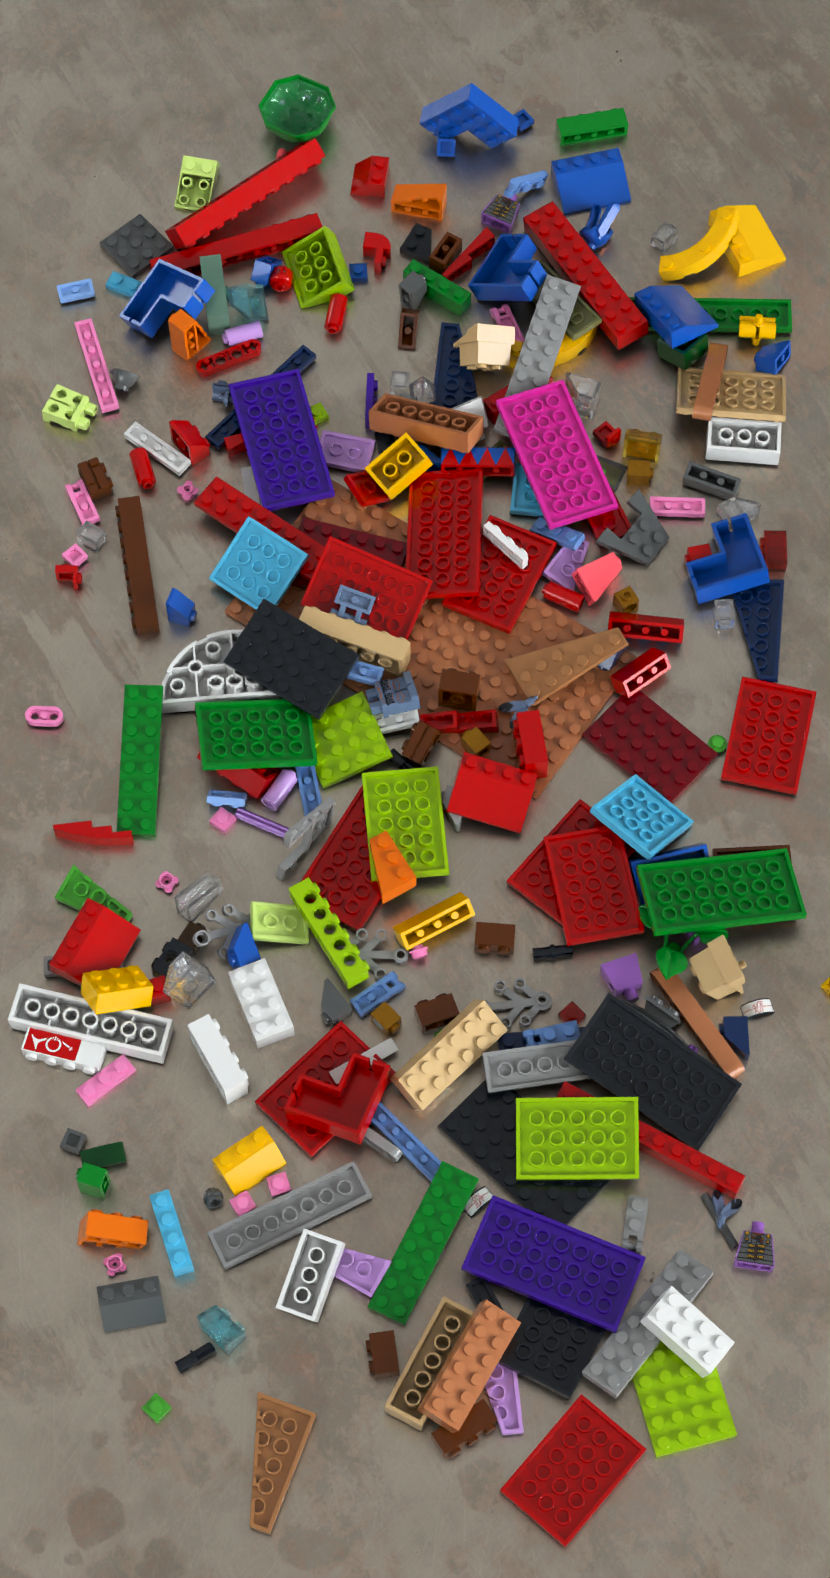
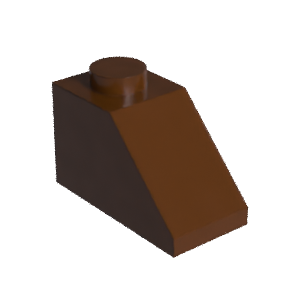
M402 308L398 337L399 348L416 349L420 310Z

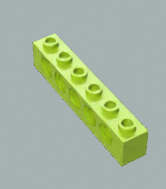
M308 877L288 888L289 897L346 987L350 989L368 979V970H370L368 963L365 959L361 960L357 946L351 944L348 940L350 939L348 932L345 928L341 929L338 916L329 910L330 905L325 897L322 898L320 896V889L316 882L312 883ZM308 899L315 900L313 903L306 902ZM319 914H322V915L325 916V917L322 918V919L316 918V916L319 915ZM327 930L335 931L333 934L325 933ZM342 945L344 949L337 950L336 947ZM347 961L355 962L351 966L345 964Z

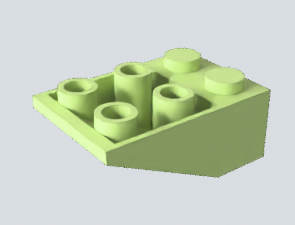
M183 155L174 207L196 211L212 201L218 182L220 163L215 160Z

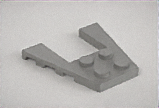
M329 797L324 802L322 801L318 807L285 832L283 845L287 848H290L302 835L303 840L278 866L276 878L283 881L286 871L288 869L293 870L297 865L296 860L302 854L305 855L309 851L310 844L313 841H317L329 827L336 803L334 799Z

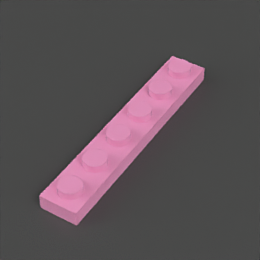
M92 319L74 322L101 412L105 413L119 409Z

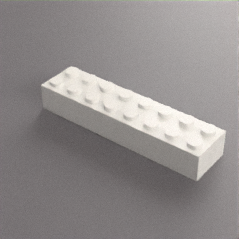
M20 983L8 1017L9 1025L13 1029L27 1032L28 1027L104 1045L106 1051L164 1064L174 1030L173 1019L131 1009L95 1014L84 998Z

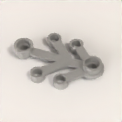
M232 904L224 905L222 907V914L224 916L232 915L242 922L235 924L219 915L216 910L209 909L205 912L204 918L208 922L215 921L224 926V928L211 932L200 930L192 938L196 946L203 947L210 940L227 935L223 946L217 950V956L221 959H225L228 956L227 950L236 928L244 923H248L250 929V913L246 915L235 909ZM226 907L231 909L230 913L226 911ZM209 912L213 914V918L209 917ZM198 936L202 938V943L198 942ZM222 949L226 951L225 956L221 953Z
M364 928L358 929L350 943L357 945L360 941L366 940L368 937L367 930ZM378 929L376 935L359 950V957L361 960H366L377 980L383 978L378 977L377 972L383 971L384 976H386V971L384 968H380L372 959H394L396 963L403 964L409 958L408 951L403 947L396 948L394 951L372 950L381 941L387 939V931L385 929ZM363 931L366 935L364 938H360L358 933ZM384 932L385 937L379 938L378 933ZM338 945L336 949L342 950L344 946ZM403 952L405 955L403 958H398L397 953ZM347 961L345 964L351 966L355 962Z
M519 977L514 981V988L517 991H523L530 998L523 999L506 987L505 981L497 980L494 984V990L497 993H502L510 1001L489 1003L485 1000V1002L493 1011L512 1009L506 1017L500 1019L501 1022H509V1025L505 1026L508 1030L524 1007H532L527 1014L522 1015L519 1019L520 1026L528 1028L531 1025L532 1019L539 1011H545L550 1008L552 1004L550 994L544 991L536 992L526 985V981L523 978ZM522 982L523 986L519 987L516 983ZM502 984L504 987L502 989H498L497 985ZM544 998L546 1001L541 1003L539 999ZM528 1019L529 1022L527 1024H524L522 1020Z

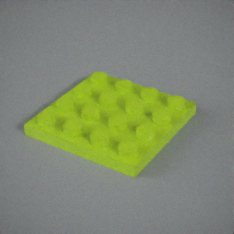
M359 692L328 707L320 721L311 716L318 761L315 771L323 789L393 757L363 692Z

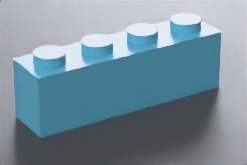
M169 1189L149 1195L174 1277L194 1272Z

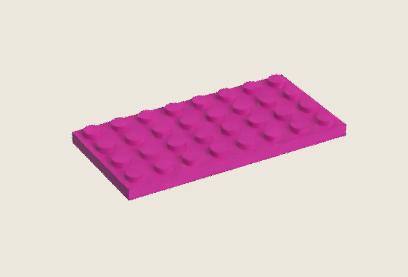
M564 380L496 400L495 404L549 530L618 508L617 501Z

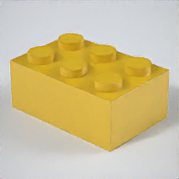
M406 432L367 465L365 470L392 500L430 468L433 463Z
M138 965L83 973L81 995L95 1014L151 1006L153 985Z

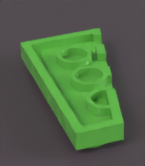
M74 864L55 895V900L78 911L81 910L86 899L89 898L109 908L128 922H130L133 916L127 908L107 894L103 888L95 884L91 878L83 874Z

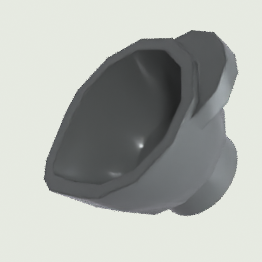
M114 368L109 370L115 383L114 389L122 392H128L129 388L140 377L122 369Z

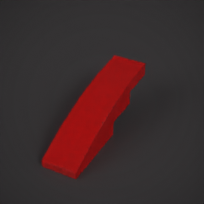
M92 820L53 825L56 837L73 842L104 846L134 845L131 830L113 832L111 825L93 827Z

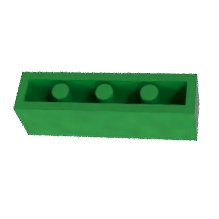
M614 108L607 111H597L556 119V132L560 146L627 135L628 121L624 108Z
M413 259L403 270V280L412 271L422 274L427 284V291L424 296L459 317H462L471 306V293L420 262Z

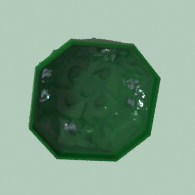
M299 74L275 80L258 105L267 130L293 143L307 141L319 136L328 126L330 118L336 109L328 86Z

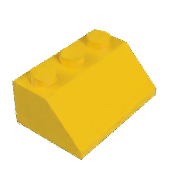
M263 1125L212 1159L214 1168L234 1196L246 1190L248 1191L286 1165V1161Z

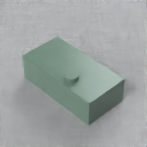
M221 254L199 256L202 278L215 290L207 304L205 303L209 336L220 335L224 333V329L230 328L226 299L229 296V289L224 284Z

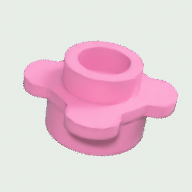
M186 481L183 486L177 488V492L181 494L184 500H191L199 493V489L192 485V481Z
M164 871L155 884L157 888H162L166 893H171L173 891L172 888L175 884H178L179 880L178 877H174L168 871Z
M423 944L411 948L412 951L409 952V955H412V959L421 958L428 955L426 951L428 946L423 947Z
M116 1253L103 1260V1264L107 1266V1274L113 1277L120 1271H126L127 1266L122 1261V1254Z

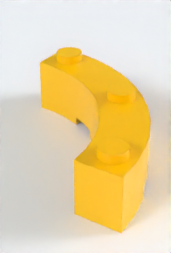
M718 207L717 216L712 227L692 247L676 254L660 256L658 272L662 280L674 281L683 279L684 276L692 273L697 274L713 264L725 252L730 240L735 236L740 219L736 207Z
M597 326L574 342L565 334L554 366L568 362L575 358L584 348H587L597 333ZM515 340V344L511 345L509 367L515 368L524 342Z

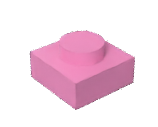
M75 543L62 554V558L69 565L80 566L88 559V555Z
M220 807L209 822L225 834L237 819L233 814Z
M286 1172L266 1177L272 1199L292 1191Z
M247 1190L229 1200L238 1217L257 1208Z

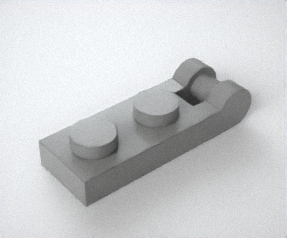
M628 1195L622 1248L635 1250V1253L642 1252L649 1198ZM629 1237L637 1238V1241L631 1242Z

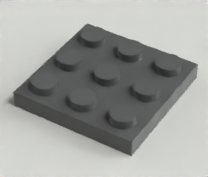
M141 214L100 242V247L133 279L150 268L149 260L168 255L174 251V246Z

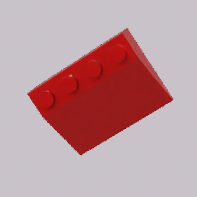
M464 752L458 764L446 812L520 834L534 791L537 774Z
M87 898L50 961V970L81 986L83 973L120 968L141 929L104 905Z

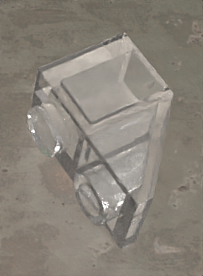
M732 497L718 505L716 515L720 520L727 519L729 530H731V517L747 513L748 518L753 520L759 515L761 504L756 501Z

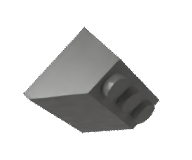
M158 1276L97 1286L104 1333L166 1322Z

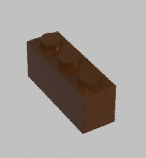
M483 1398L473 1405L459 1431L451 1433L441 1426L431 1433V1439L444 1459L449 1456L453 1458L461 1452L460 1449L466 1444L471 1446L479 1440L478 1436L485 1433L487 1435L494 1431L498 1419Z

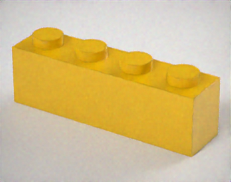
M459 892L392 928L399 944L406 950H409L469 919L475 913L469 898Z

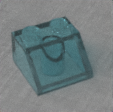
M245 283L228 287L227 297L230 306L249 320H269L263 285Z
M214 1305L197 1316L199 1328L229 1356L246 1339L244 1332L246 1329L240 1322L236 1321L234 1323L229 1318L231 1314L224 1307L220 1309L217 1305Z

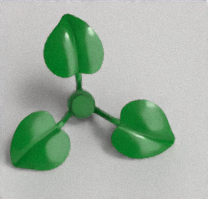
M641 905L638 908L640 919L646 927L652 929L646 905ZM721 928L697 931L681 948L677 943L672 942L669 944L668 935H664V945L656 953V961L664 978L667 980L685 971L688 966V960L682 953L697 936H699L702 943L707 944L721 935H724L727 939L729 935L727 930Z

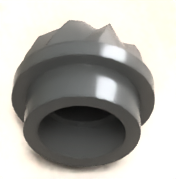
M208 1188L204 1192L203 1201L209 1208L214 1209L223 1204L224 1196L218 1188Z

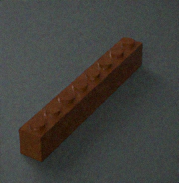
M140 496L119 498V506H115L116 516L121 519V522H117L119 533H123V537L120 538L121 549L125 548L122 559L123 564H127L128 568L124 570L125 579L130 581V585L127 586L128 597L132 596V602H129L130 613H134L135 618H131L132 627L137 629L138 636L160 633Z

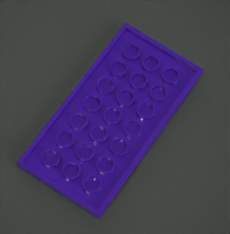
M299 369L228 384L261 505L269 511L335 497Z
M493 1195L461 1270L616 1333L646 1257Z

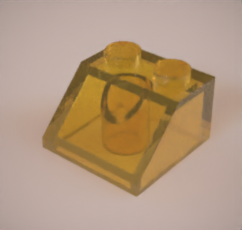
M627 429L622 456L658 462L663 434L645 432L638 429Z

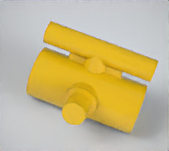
M757 314L756 317L740 316L739 337L751 338L754 346L759 345L761 339H775L776 318L763 317L761 314Z

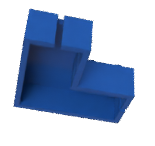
M470 83L424 106L419 124L441 139H451L468 130L487 146L494 148L502 144L503 141L506 142L516 137L519 119L473 83Z
M501 234L468 284V287L477 300L531 302L539 290L538 288L542 286L546 279L547 273L538 260H531L537 248L528 234Z
M159 259L119 317L130 328L153 338L172 310L178 311L182 309L193 319H196L204 308L203 304H207L215 290L205 279Z
M747 513L731 517L733 532L729 531L727 519L711 523L713 538L719 553L686 563L688 577L698 604L770 582L768 568Z

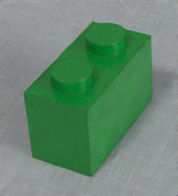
M83 1162L82 1168H78L75 1175L77 1185L82 1194L104 1200L111 1182L107 1169Z

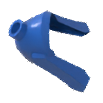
M610 202L607 205L599 224L601 207L594 204L591 208L586 226L579 231V235L592 251L602 247L611 238L613 231L610 226L620 211L619 203Z

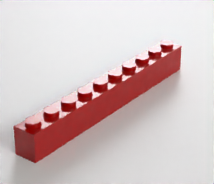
M317 213L308 214L283 223L258 228L251 232L240 233L233 237L208 242L197 247H190L162 257H155L149 260L150 270L161 259L196 276L201 275L199 256L221 254L222 268L261 258L265 255L282 252L322 228V224Z
M565 1081L556 1098L594 1096ZM639 1120L640 1151L700 1183L718 1190L721 1194L733 1200L735 1199L744 1182L745 1175Z

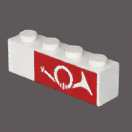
M30 1027L27 1029L21 1048L23 1056L28 1060L36 1061L39 1059L48 1065H63L64 1068L69 1070H75L76 1068L89 1075L101 1071L107 1053L104 1045Z

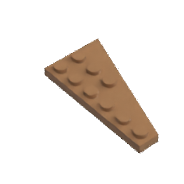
M617 627L505 659V662L527 698L538 696V699L533 704L535 706L628 646L629 643Z
M260 1392L257 1395L250 1528L270 1535L317 1414Z

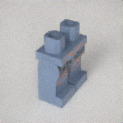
M410 671L403 672V676L396 679L374 682L375 688L365 690L372 715L382 713L383 717L387 718L389 715L421 708Z

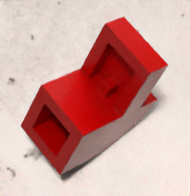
M365 232L363 256L375 258V273H382V267H386L387 259L391 260V245L384 235Z

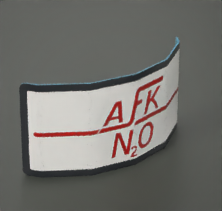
M769 998L756 999L740 1006L742 1015L747 1016V1019L759 1014L775 1013Z
M483 1186L471 1195L464 1211L472 1218L491 1200L493 1194Z

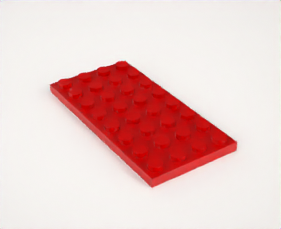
M483 468L427 471L409 485L406 569L433 580L426 599L480 596Z
M363 785L301 880L303 881L309 877L312 883L316 882L320 889V896L322 898L325 897L330 905L329 910L331 913H335L338 916L342 925L355 932L365 926L381 900L378 882L371 881ZM308 899L306 902L313 903L315 900Z

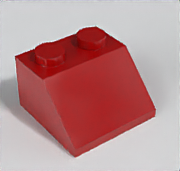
M370 156L355 164L350 195L385 198L389 176V157Z
M171 420L169 422L172 442L184 456L191 460L192 466L210 455V443L205 437H201L195 425L192 426L188 420Z

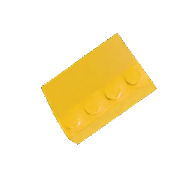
M756 205L724 206L736 207L740 216L735 236L732 237L728 248L724 252L738 277L786 260L785 255ZM718 209L710 211L708 220L710 228L716 219Z

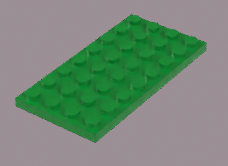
M787 848L641 864L636 867L654 936L805 919L807 916Z

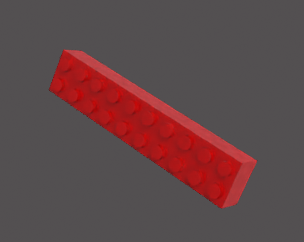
M316 138L302 142L165 230V233L175 249L182 248L184 250L197 244L196 241L208 237L213 230L222 228L225 222L234 220L239 216V213L248 211L253 207V204L262 202L267 198V195L274 194L281 189V186L288 185L295 180V177L307 173L309 168L322 163L321 159L325 157L323 150Z
M553 201L523 217L524 230L561 278L581 286L578 296L601 317L602 323L599 326L618 350L649 333L647 319Z

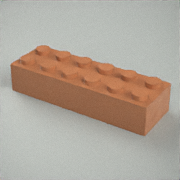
M384 393L369 410V429L379 433L391 434L395 437H401L407 432L414 441L456 450L461 453H469L483 436V416Z
M487 1299L480 1302L417 1410L449 1432L459 1431L521 1322Z

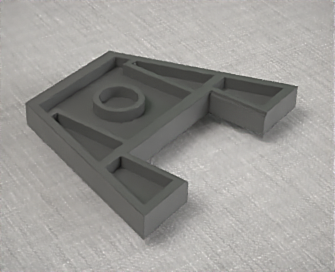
M638 489L626 504L640 516L621 539L607 527L595 543L647 566L670 537Z

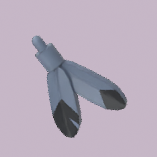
M538 696L529 697L525 701L506 702L498 707L499 711L504 713L515 712L510 720L511 729H513V720H516V713L528 711V707L535 703L534 701L538 699Z
M714 1190L712 1201L718 1216L716 1221L717 1228L720 1229L724 1225L725 1219L740 1209L742 1200L734 1199L725 1206L722 1194L718 1190Z

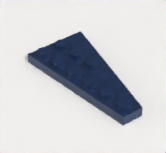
M441 322L431 403L450 409L478 397L472 370H467L466 366H460V348L453 347V344L462 337L460 325L456 323Z
M770 580L769 583L733 593L732 595L758 680L778 682L784 580Z

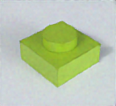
M321 402L310 407L312 416L315 418V425L329 420V415Z

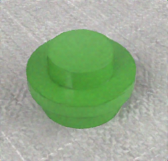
M714 735L710 737L708 746L717 753H722L727 747V741L721 735Z

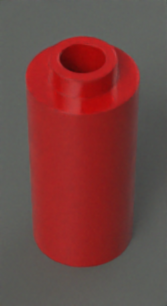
M335 293L330 297L324 328L331 334L339 333L342 330L348 298L343 294Z
M145 448L133 449L129 456L138 485L141 488L149 489L156 483L147 450Z
M552 581L549 584L546 583L542 590L544 599L577 613L580 611L585 600V595Z

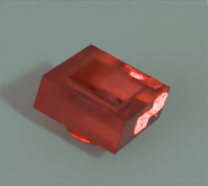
M572 1001L558 1013V1017L564 1023L576 1020L578 1025L586 1017V1014Z

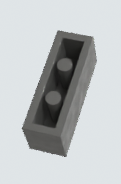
M689 461L682 484L734 502L741 485V479Z

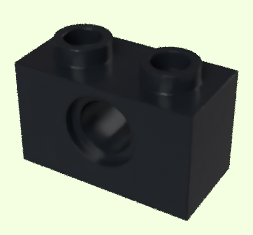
M173 937L170 942H166L163 946L160 957L154 959L151 965L153 976L159 977L164 975L168 985L169 983L170 986L172 984L175 985L174 982H177L181 973H183L194 957L193 948ZM169 959H175V960H176V961H175L174 963H172V964L167 963V960H169Z

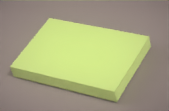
M251 901L250 931L254 941L308 945L309 927L295 905Z

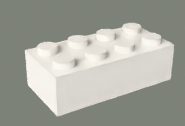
M712 417L711 421H708L705 459L778 465L781 450L782 423Z
M265 958L228 972L229 981L257 1049L295 1035L294 1026Z
M207 1014L188 1024L190 1039L226 1103L229 1104L248 1094L247 1086L250 1085L247 1080L249 1079L244 1068L240 1069L238 1057L234 1051H230V1044L226 1036L221 1035L217 1020L215 1018L211 1019L210 1015Z
M303 1229L276 1308L318 1323L346 1244Z
M672 1286L660 1295L639 1321L702 1378L714 1370L735 1343Z

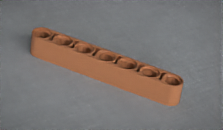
M710 342L692 415L694 419L711 421L727 357L728 345Z
M659 967L651 971L649 974L653 983L669 1005L681 1015V1021L712 1064L733 1078L743 1073L745 1068L679 976L676 974L666 980Z

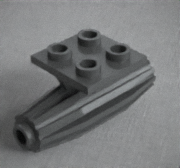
M646 995L645 1009L625 999L621 1000L624 1004L688 1047V1044L671 1028L683 1023L680 1019L681 1015L670 1006L666 1009L664 1007L665 1004L654 995L652 997Z

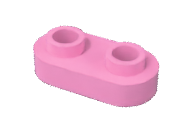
M31 706L25 712L26 721L31 726L56 727L64 720L62 710L55 706Z

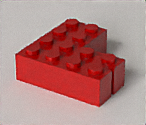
M353 1052L338 1086L300 1074L293 1088L294 1093L290 1094L284 1107L286 1118L361 1145L391 1078V1067L388 1064L373 1059V1071H371L370 1058Z

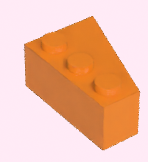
M396 184L391 199V212L442 221L447 205V184Z
M179 309L169 317L168 324L172 350L188 362L212 339L199 323L182 309Z
M387 831L369 839L372 861L382 904L414 888L416 886V876Z
M92 1209L80 1220L77 1245H83L85 1241L96 1242V1246L103 1247V1243L115 1245V1248L142 1249L146 1245L149 1220H143L141 1216L124 1217L123 1214L116 1212L105 1214L102 1210Z

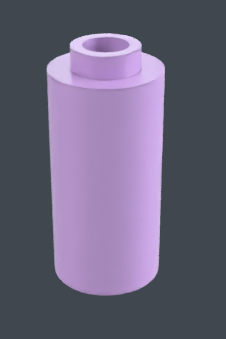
M259 320L224 329V333L221 335L223 343L231 347L250 339L262 338L263 332Z
M283 769L262 797L261 802L270 810L277 811L297 783V774L291 769Z

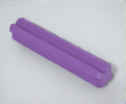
M241 807L235 813L236 818L284 838L285 832L289 830L286 826Z

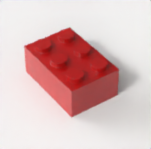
M539 710L517 712L516 720H513L512 733L513 739L516 740V756L519 757L520 762L518 763V768L536 773V779L547 778L548 756Z

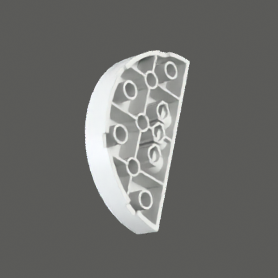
M241 629L212 633L207 635L206 638L198 642L194 641L188 645L172 661L161 685L164 687L162 713L195 711V702L275 700L283 698L224 664L223 661L243 631Z

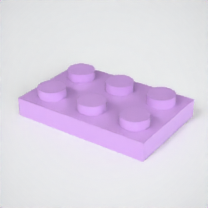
M326 430L322 431L320 439L327 467L358 473L366 471L365 467L372 461L376 440Z

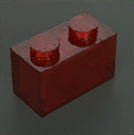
M764 530L763 537L759 538V547L763 550L762 555L768 572H786V531Z

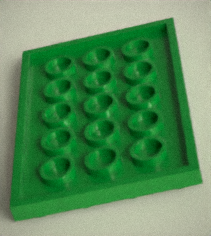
M275 699L195 702L202 771L317 766L318 761L311 715L288 701Z

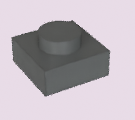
M67 1128L60 1148L79 1155L87 1135Z

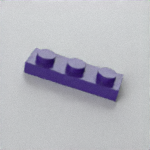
M367 373L365 429H369V410L377 402V396H374V391H378V380H375L374 373Z

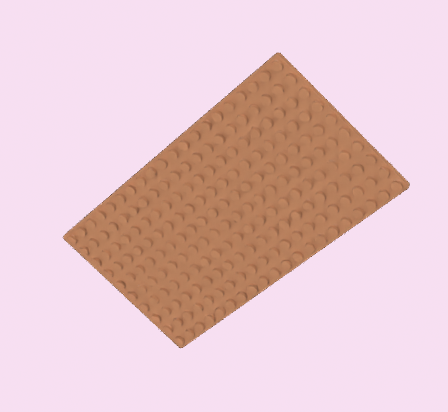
M332 479L335 497L309 502L292 524V526L299 530L302 518L304 517L407 543L408 523L377 505L361 507L351 490ZM405 558V561H404V564H403V568H405V569H406V558ZM290 586L277 607L299 619L304 609L303 606H300V603L307 589ZM532 595L528 599L511 634L443 607L442 602L444 598L425 599L408 638L411 648V660L406 671H410L418 693L421 707L417 709L419 719L420 714L457 710L458 713L474 712L438 706V690L442 669L453 668L457 671H472L480 674V688L476 711L496 709L499 715V732L483 733L491 742V750L483 758L518 768V763L520 762L515 751L516 740L513 739L512 729L510 728V720L515 712L504 713L499 711L498 707L506 702L525 701L528 698L506 664L505 659L596 633ZM235 596L225 609V614L246 626L256 609ZM625 650L616 666L611 670H602L595 666L537 705L528 707V711L539 710L548 756L547 778L536 779L531 798L537 800L581 740L582 734L591 726L615 692L610 676L637 658L635 655ZM384 672L381 681L386 679L392 680L399 677ZM346 679L342 684L356 693L363 692L366 699L365 690L375 688V686ZM441 733L437 742L461 756L464 752L468 753L461 746V738L464 733Z

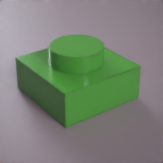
M157 1393L142 1407V1410L157 1424L172 1409Z

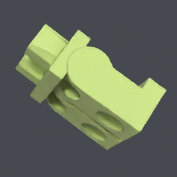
M57 384L42 410L43 421L61 424L75 432L78 428L87 430L90 425V419L86 418L85 415L88 414L94 417L97 412V405L91 403L88 396H83Z

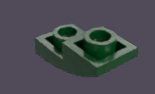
M123 1142L106 1144L80 1151L82 1165L85 1162L98 1167H109L127 1162Z

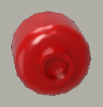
M286 266L275 267L269 280L271 288L278 292L288 291L292 285L293 272Z

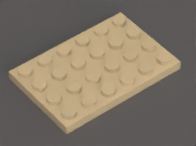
M678 367L676 413L693 415L694 403L703 368L689 367L687 370ZM723 370L712 416L785 422L786 375Z

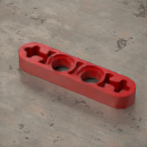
M250 339L200 359L196 363L197 374L201 377H208L255 358L261 353V344L256 339ZM234 352H240L242 354L238 358L232 356ZM222 358L225 360V363L217 364L216 360Z

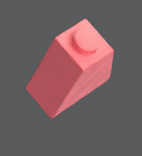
M614 552L576 569L571 574L581 594L585 595L588 607L592 606L622 569L621 560Z

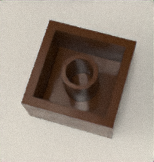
M453 668L442 669L438 690V706L476 711L480 688V674L472 671H457Z

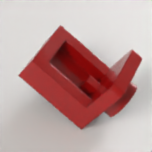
M605 421L593 430L592 435L606 448H609L620 441L621 429L619 427L614 429Z
M69 564L55 565L57 581H73L74 590H78L79 584H82V573H79L78 566Z

